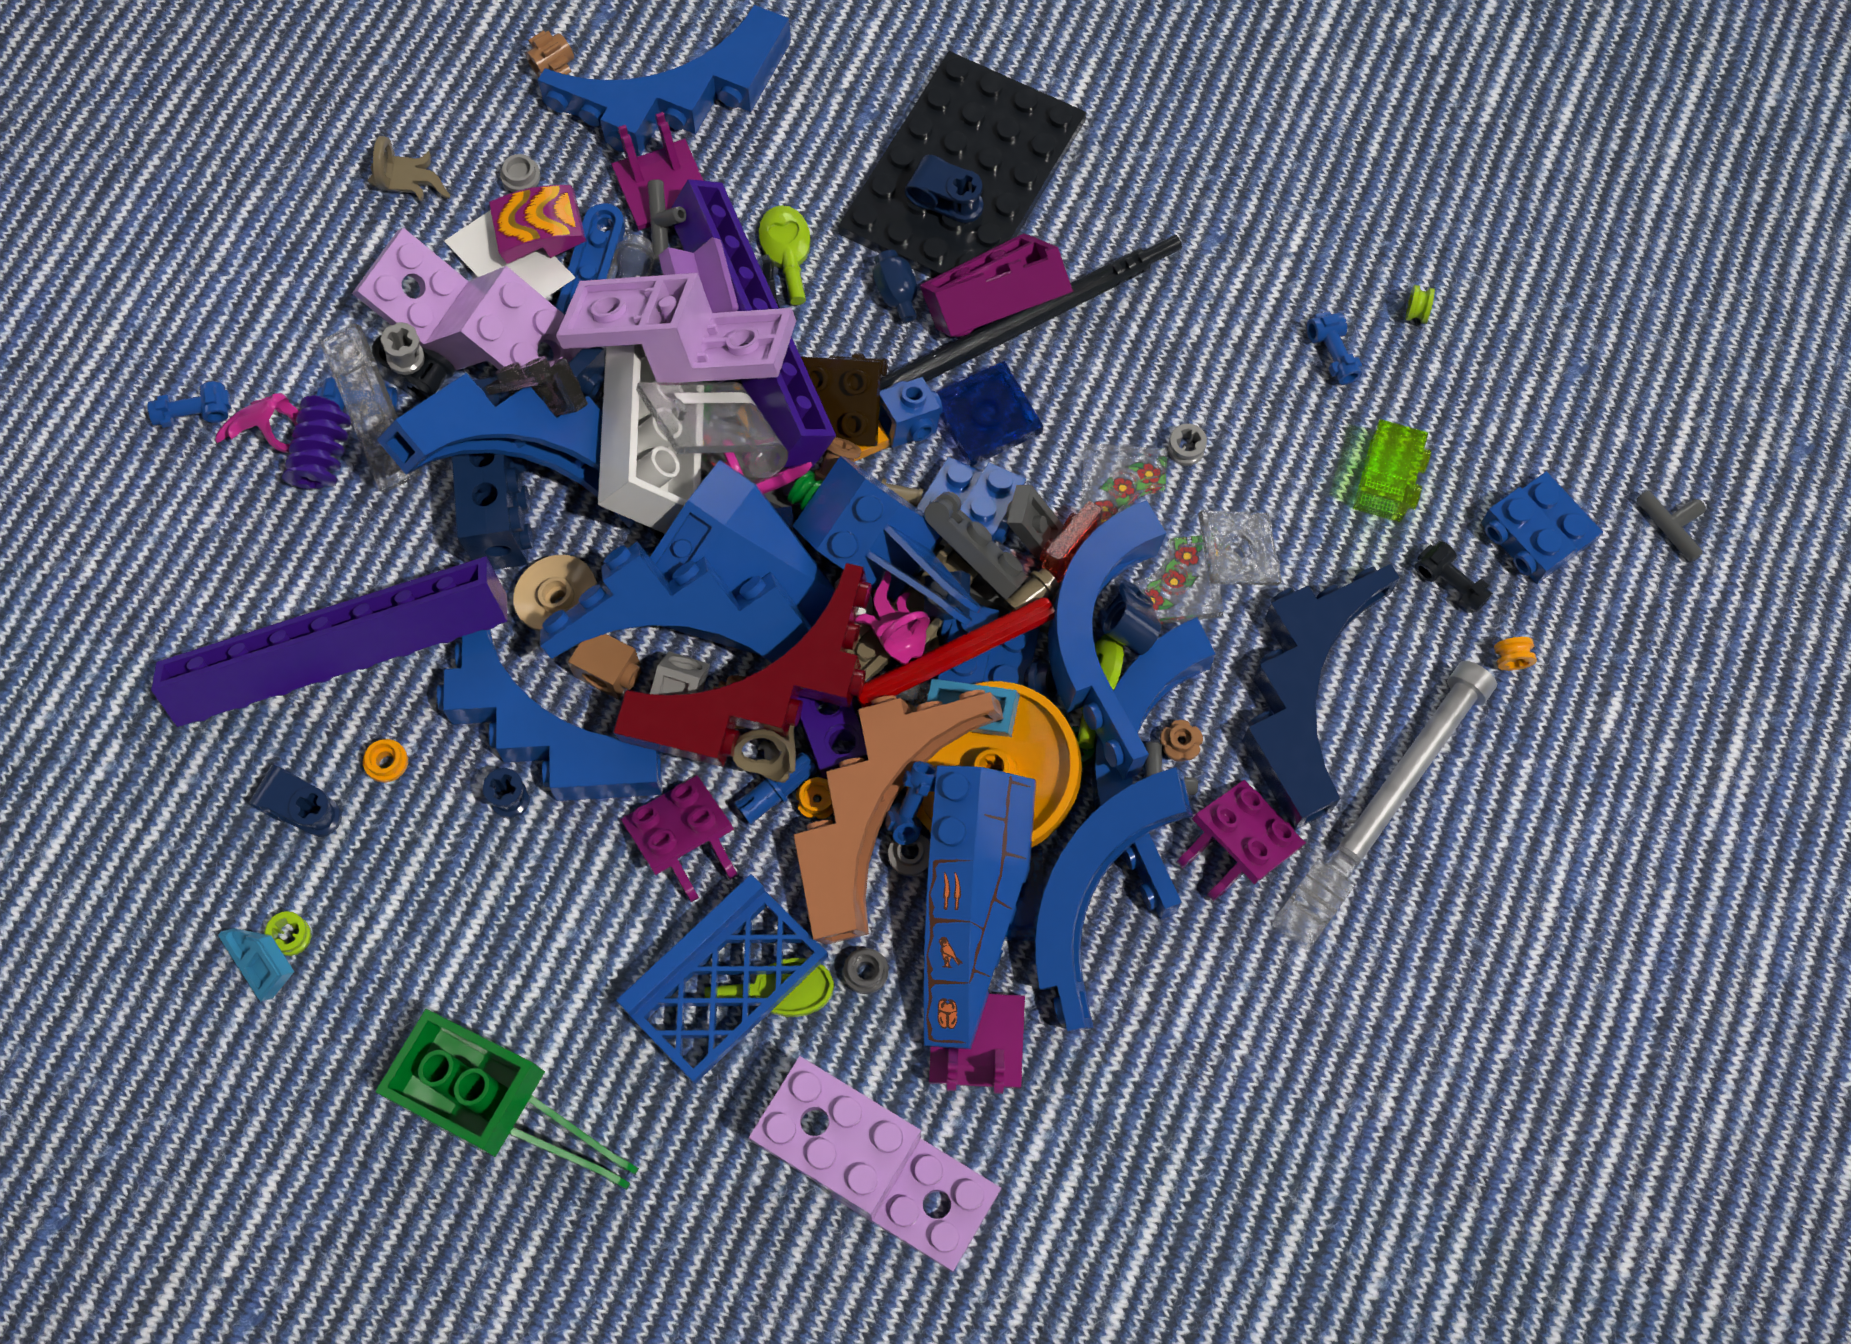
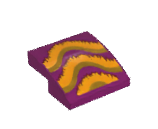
M547 185L528 188L504 195L489 202L498 251L507 264L542 247L549 257L552 258L586 241L575 191L571 185Z

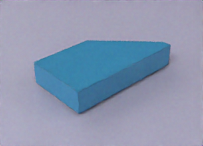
M236 928L219 933V938L259 1001L262 1002L274 998L294 973V970L272 936Z

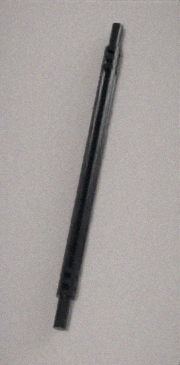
M1173 235L1145 250L1138 248L1071 282L1073 292L998 319L882 377L880 380V391L890 388L898 382H908L923 377L925 382L1150 270L1151 264L1182 249L1179 237Z

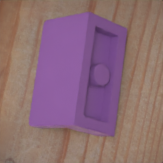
M712 237L694 253L668 247L658 255L663 275L698 273L712 313L735 312L738 310L735 291L720 239Z

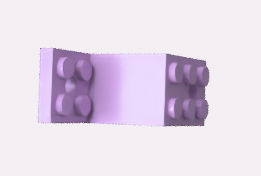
M405 228L397 230L352 294L389 324L395 325L402 322L413 326L420 339V346L439 353L450 361L456 370L488 360L521 388L529 384L535 393L546 403L552 413L558 412L566 402L564 367L582 349L561 348L556 335L565 315L507 266L468 281ZM405 276L414 278L419 284L420 293L416 299L408 297L403 292L402 280ZM541 342L547 343L553 350L554 358L550 365L543 363L538 357L537 348Z

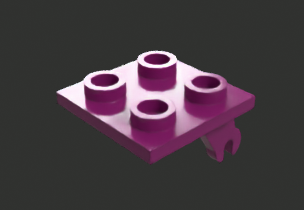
M663 112L655 114L663 148L639 157L636 156L626 125L617 127L626 159L611 163L638 231L651 226L648 182L650 180L659 179L664 182L666 210L671 209L688 179L704 181L686 139L673 142L669 124L665 121Z
M698 775L677 785L669 792L621 818L622 823L654 874L657 875L671 867L690 902L695 901L699 897L678 858L706 842L709 843L722 869L730 880L738 875L719 840L722 836L733 831L734 828Z
M1244 779L1195 814L1192 820L1204 833L1181 855L1176 863L1183 869L1188 863L1194 861L1214 839L1225 848L1238 863L1207 894L1214 902L1219 895H1223L1243 874L1255 885L1300 850L1306 842Z
M989 994L971 1049L931 1047L929 1084L947 1085V1091H956V1085L994 1087V1094H1003L1004 1088L1021 1089L1025 996Z

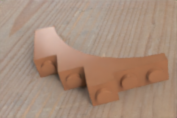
M984 690L968 691L959 695L958 701L943 704L941 701L926 702L916 707L917 712H913L910 705L901 698L897 699L896 696L876 698L871 701V706L858 709L868 761L860 757L841 761L839 768L826 771L836 823L833 824L832 820L816 821L807 825V831L794 834L813 940L828 945L869 934L866 908L869 862L878 831L894 799L904 788L902 779L905 772L911 771L913 764L917 761L927 762L943 747L968 732L1004 719L1000 701L991 692L985 693Z

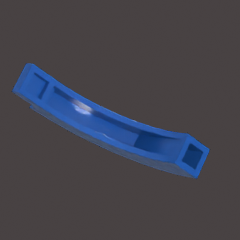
M1176 767L1153 774L1128 786L1094 811L1067 843L1050 874L1043 893L1037 920L1035 939L1036 970L1040 990L1050 991L1058 989L1059 996L1054 997L1055 1012L1059 1023H1066L1067 1031L1077 1032L1094 1028L1081 968V938L1086 912L1100 880L1114 861L1137 840L1166 824L1193 817L1183 773Z

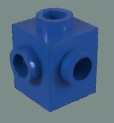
M923 377L908 382L901 381L890 388L880 391L879 421L889 438L892 448L911 441L925 440L937 432L939 417L942 414V403L939 395L935 391L930 390Z

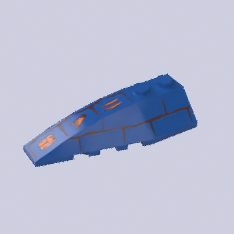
M937 766L929 851L924 945V1046L955 1049H971L988 999V988L994 970L998 968L1003 953V942L1009 924L1012 925L1017 910L1016 903L1023 883L1025 884L1030 870L1036 791L1035 779L984 767Z

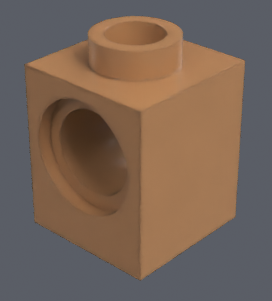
M607 634L579 643L568 661L575 678L618 700L625 689L630 690L635 685L641 673L640 661L636 650Z

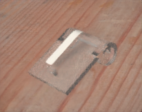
M654 382L637 384L636 391L677 454L743 452V463L756 478L773 476L785 466L788 460L786 448L741 384L736 382Z

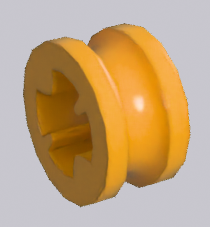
M1513 637L1496 643L1494 646L1495 653L1501 656L1497 660L1498 669L1512 671L1534 665L1537 662V658L1534 653L1530 652L1534 647L1533 639L1529 637Z

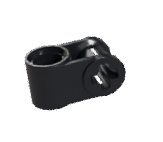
M382 335L372 345V354L382 378L407 391L421 402L435 394L445 379L453 377L456 373L455 367L445 357L435 351L422 347L425 357L422 367L413 374H398L387 363L386 352L381 343Z

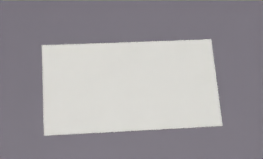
M491 210L444 240L477 277L507 266L544 298H547L576 278L555 256L550 258L543 247L507 264L498 251Z

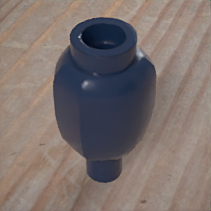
M895 250L883 251L874 258L876 265L872 270L877 289L884 302L891 308L897 309L902 323H909L917 318L912 305L917 295L914 273L910 263L906 259L899 257Z

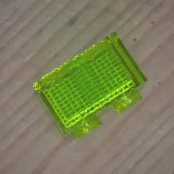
M1379 419L1370 440L1352 509L1397 522H1402L1408 508L1415 510L1422 491V486L1416 484L1418 473H1425L1431 456V450L1425 448L1429 432Z

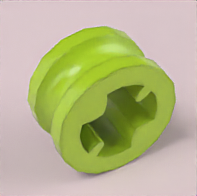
M1413 285L1406 309V321L1418 318L1420 324H1427L1434 301L1435 288L1429 287L1427 291H1422L1420 285Z
M289 911L280 912L273 916L265 929V934L272 936L285 956L298 955L303 952L309 945L312 937L311 928L308 923L296 913ZM287 924H290L294 929H299L298 934H292L295 940L289 944L281 938L278 939V934H284V931L281 929Z

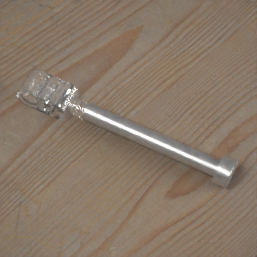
M1461 661L1447 680L1451 691L1327 863L1320 858L1317 859L1271 923L1273 928L1308 952L1353 890L1356 884L1349 879L1470 708L1473 705H1484L1496 689L1497 682L1495 678L1482 666L1470 661Z

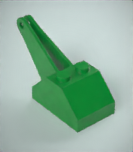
M428 1009L424 1010L375 1091L382 1097L445 1133L493 1157L497 1156L508 1135H511L586 1168L617 1186L628 1190L631 1183L611 1171L514 1128L513 1126L525 1106H527L605 1160L633 1175H636L639 1168L612 1153L532 1095L545 1073L543 1069L533 1062Z

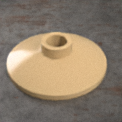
M570 555L545 557L528 567L520 576L513 594L515 611L524 624L536 631H540L543 628L542 624L553 613L559 610L567 612L577 605L580 596L592 586L597 585L596 578L590 567L579 558ZM564 597L561 601L555 603L558 598Z

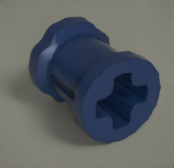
M499 768L489 773L485 778L483 794L487 801L492 804L493 810L497 815L502 818L511 819L522 815L526 811L530 803V796L517 772L508 768ZM511 788H513L515 791L513 795L504 794L502 799H500L499 794L501 792L509 793Z

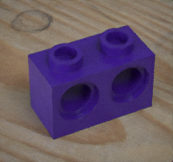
M798 696L797 700L803 701L799 722L819 777L827 779L826 771L839 768V763L847 759L860 757L868 761L862 727L856 716V713L859 712L858 709H861L856 696H853L850 708L838 705L840 707L839 710L832 715H824L817 710L820 705L826 702ZM839 741H848L855 746L847 754H837L831 749Z

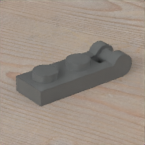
M949 491L943 492L926 507L924 513L926 521L1007 600L1028 577L1023 572L1022 564L1014 555L1009 552H1003L992 541V536L986 527L979 522H973L960 510L961 500L958 495Z

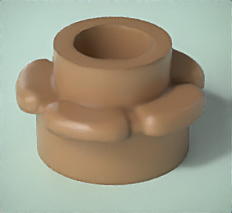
M1175 720L1171 723L1170 727H1165L1162 730L1160 743L1163 745L1164 753L1170 759L1182 762L1192 760L1200 753L1201 749L1199 746L1203 742V735L1198 727H1192L1186 720ZM1184 737L1186 742L1181 744L1178 742V738Z

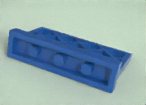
M750 874L616 1001L628 1017L696 1084L828 957V952L817 941L813 940V937ZM767 907L778 918L777 935H752V920ZM784 925L794 935H784ZM746 926L745 935H737ZM727 943H745L744 966H719V951ZM751 943H777L776 966H751ZM783 943H803L813 953L801 966H783ZM712 959V966H704ZM776 974V990L768 998H749L750 975ZM782 974H792L782 983ZM693 975H711L710 998H685L686 982ZM718 975H744L743 998H717ZM678 991V998H670ZM710 1006L709 1030H684L685 1007ZM717 1006H743L742 1022L734 1030H716ZM749 1006H758L749 1015ZM660 1007H678L676 1030H656L647 1019ZM683 1038H709L708 1055L692 1068L682 1057ZM715 1038H725L715 1047ZM666 1039H676V1048L674 1049Z

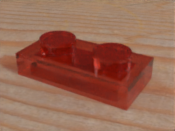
M1088 501L1078 514L1073 512L1069 515L1063 526L1062 533L1056 540L1050 538L1041 552L1040 561L1043 562V568L1048 570L1058 583L1064 578L1069 564L1080 546L1100 526L1103 508L1091 501Z

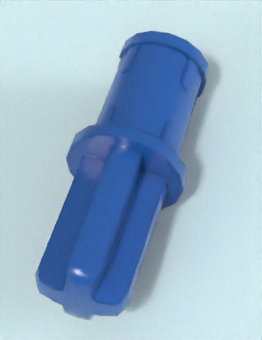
M800 753L796 756L795 772L790 774L786 782H776L763 776L765 778L764 781L742 798L736 800L734 804L743 817L746 818L747 822L752 825L780 801L786 803L788 801L786 796L815 775L817 768L808 755Z

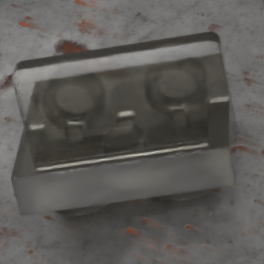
M542 356L529 361L522 367L519 362L509 364L496 371L495 374L498 379L485 386L489 395L508 391L510 396L522 388L531 386L555 416L578 412L588 405L580 383L574 376L566 357L547 361L546 357Z

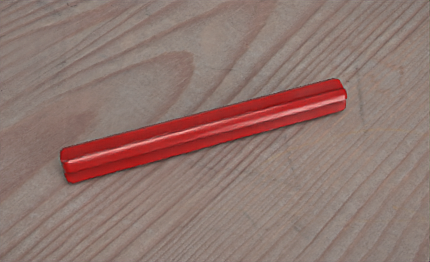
M1041 597L923 654L922 657L909 661L906 665L898 666L865 682L860 697L856 696L859 704L865 708L871 706V701L876 698L896 696L1052 620L1055 615L1052 603L1048 598Z

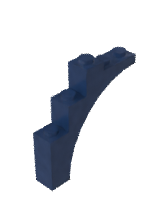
M1392 564L1376 570L1375 567H1369L1353 578L1352 583L1341 588L1338 584L1332 585L1320 592L1317 597H1315L1311 588L1307 585L1297 591H1294L1293 588H1288L1271 599V605L1266 614L1265 621L1282 649L1274 650L1260 660L1259 668L1253 680L1272 712H1263L1249 721V727L1242 743L1294 830L1332 812L1341 799L1325 767L1317 735L1316 699L1320 674L1328 652L1341 632L1364 610L1392 593L1400 578Z

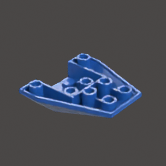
M722 460L717 462L687 500L650 556L668 581L673 579L672 575L683 564L689 561L696 563L705 557L734 596L740 594L741 587L750 579L757 576L763 578L771 572L812 627L828 606L836 590L759 487ZM662 626L760 655L753 649L720 634L689 627Z

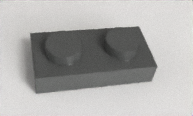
M1016 485L1013 500L1007 507V524L1039 563H1055L1064 525L1032 485Z

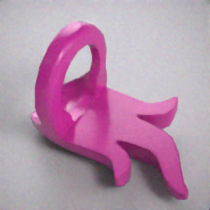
M273 394L261 400H255L250 403L251 405L236 412L221 427L215 438V441L219 443L228 436L233 439L242 431L258 426L272 447L278 451L290 453V444L281 443L273 435L269 419L274 410H277L279 413L287 415L296 426L298 425L296 418L299 410L289 402L284 394Z
M729 443L722 444L721 449L727 464L743 475ZM812 463L800 464L782 471L776 470L752 482L765 494L802 477L811 469Z
M886 571L873 599L879 620L872 615L862 614L855 619V622L870 626L885 651L893 659L906 665L911 658L922 657L926 642V629L930 623V618L923 611L909 612L906 602L910 593H904L899 596L896 604L897 611L893 609L887 600L891 574L889 571Z

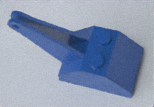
M840 456L793 527L818 552L843 570L846 563L862 566L867 578L866 582L871 583V587L876 590L883 580L885 572L889 571L891 582L887 596L893 600L898 599L899 596L907 591L909 586H912L937 603L955 619L969 626L973 621L970 616L916 579V576L923 568L945 591L964 606L976 613L982 608L933 553L943 537L928 524L922 511L847 457Z

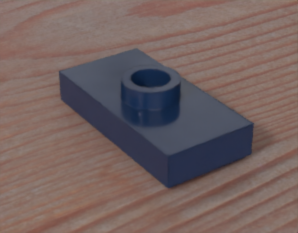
M582 348L564 367L567 409H570L587 396L594 401L604 391V348Z

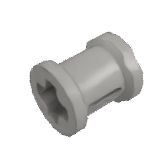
M402 322L386 327L382 332L381 343L386 352L389 367L394 372L403 375L413 374L422 367L425 357L416 329L410 324Z

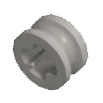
M1189 423L1177 426L1172 431L1168 444V453L1171 459L1183 466L1198 463L1203 458L1207 445L1206 434L1200 427ZM1181 439H1190L1189 444L1194 441L1193 451H1186V446L1181 449L1179 447Z

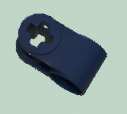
M925 155L921 159L904 190L906 197L916 206L935 211L961 223H970L977 220L982 215L984 209L981 197L983 185L979 175L973 171L950 164L934 155Z
M1124 580L1119 585L1120 592L1107 608H1101L1097 616L1106 635L1136 654L1143 655L1156 642L1160 634L1161 623L1158 621L1153 608L1152 599L1138 586Z
M271 765L249 801L251 806L280 822H287L317 837L328 836L335 832L342 820V812L339 806L328 798L327 794L276 765ZM314 809L319 811L317 814L311 813Z

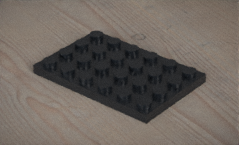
M949 51L838 225L839 235L877 253L895 250L899 257L906 259L910 263L912 269L935 278L1017 237L1085 123L1087 112ZM925 155L937 156L950 164L973 171L979 175L983 185L981 197L984 209L982 215L977 220L970 223L957 222L935 211L920 208L906 197L905 187Z

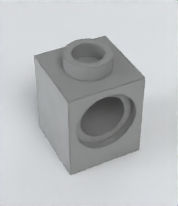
M669 651L657 666L650 694L680 695L703 692L710 664Z

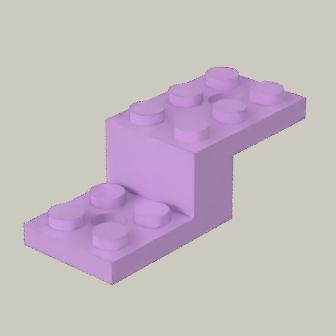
M698 273L579 281L556 337L562 349H589L603 346L642 344L657 384L753 378L766 379L779 376L796 319L792 308L712 313Z
M801 1056L795 1062L749 1136L751 1142L830 1190L832 1198L952 1273L1001 1191V1187L921 1139L920 1129ZM812 1110L823 1112L829 1119L826 1131L818 1136L808 1135L801 1128L802 1118ZM933 1192L943 1193L948 1197L951 1204L949 1213L940 1219L929 1217L923 1209L924 1199Z

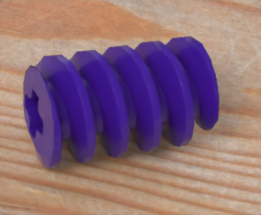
M306 396L300 402L301 410L296 418L298 425L293 430L292 436L294 440L291 441L289 446L290 455L287 456L285 462L287 470L283 471L282 479L284 482L302 489L311 490L336 486L338 479L329 472H337L341 468L339 460L333 457L343 456L345 449L339 443L347 441L349 434L342 428L350 427L352 419L349 415L342 412L336 402L321 396Z

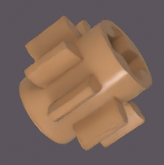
M543 30L528 40L533 49L525 53L526 59L538 77H540L545 68L565 75L572 72L567 63L574 59V54L570 45L560 33L552 36L549 31L545 32Z

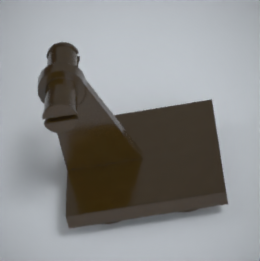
M854 353L852 357L830 355L829 358L801 356L836 437L850 441L855 445L877 446L881 375L886 376L887 359L865 358L862 353Z

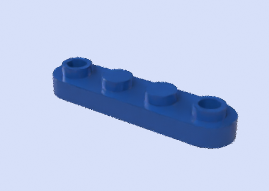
M601 203L594 205L584 216L582 225L586 241L575 246L568 270L576 278L562 287L556 308L564 315L579 281L611 279L625 234L623 214L619 208L612 204ZM603 227H611V229L606 232L600 230Z

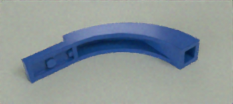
M1147 500L1130 506L1112 516L1096 528L1083 542L1072 558L1060 585L1053 606L1055 615L1050 620L1048 631V654L1051 672L1057 692L1066 711L1070 712L1083 707V716L1088 727L1097 732L1103 743L1106 760L1112 767H1116L1123 780L1139 775L1149 753L1100 666L1093 640L1092 619L1096 599L1114 578L1135 564L1156 557L1167 533Z
M1198 617L1175 627L1158 638L1145 654L1139 655L1116 685L1114 693L1137 734L1149 713L1163 697L1186 680L1211 669L1216 653ZM1099 736L1096 739L1092 765V789L1095 811L1111 797L1133 784L1132 777L1123 780L1116 767H1112L1108 763L1104 755L1103 743ZM1150 833L1133 843L1122 854L1130 870L1136 868L1143 884L1139 888L1149 910L1155 909L1160 920L1176 914L1182 902Z

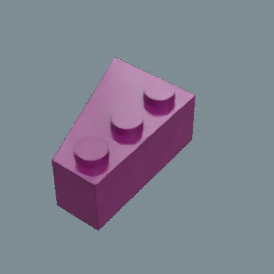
M1025 233L920 285L935 328L950 337L967 335L977 327L1073 292L1059 248Z

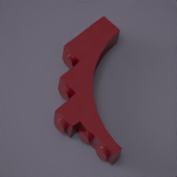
M849 563L845 564L840 582L828 606L815 625L786 654L763 670L741 681L699 693L657 695L626 690L613 733L623 743L724 767L727 756L733 757L736 741L739 738V731L735 730L736 725L754 730H771L782 737H787L790 726L796 727L801 716L803 701L797 700L798 696L850 708L853 695L860 697L866 676V671L860 670L861 664L858 655L847 653L848 649L855 650L860 632V625L855 624V619L859 608L865 609L867 607L871 593V583L866 582L867 578L864 568Z

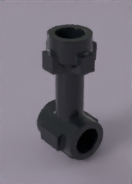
M1438 541L1434 546L1430 544L1418 556L1417 559L1419 561L1415 564L1417 573L1429 582H1434L1439 576L1463 596L1459 604L1466 610L1470 607L1474 612H1478L1492 597L1493 593L1487 589L1489 584L1483 579L1474 583L1452 564L1457 559V555L1449 544L1443 541Z

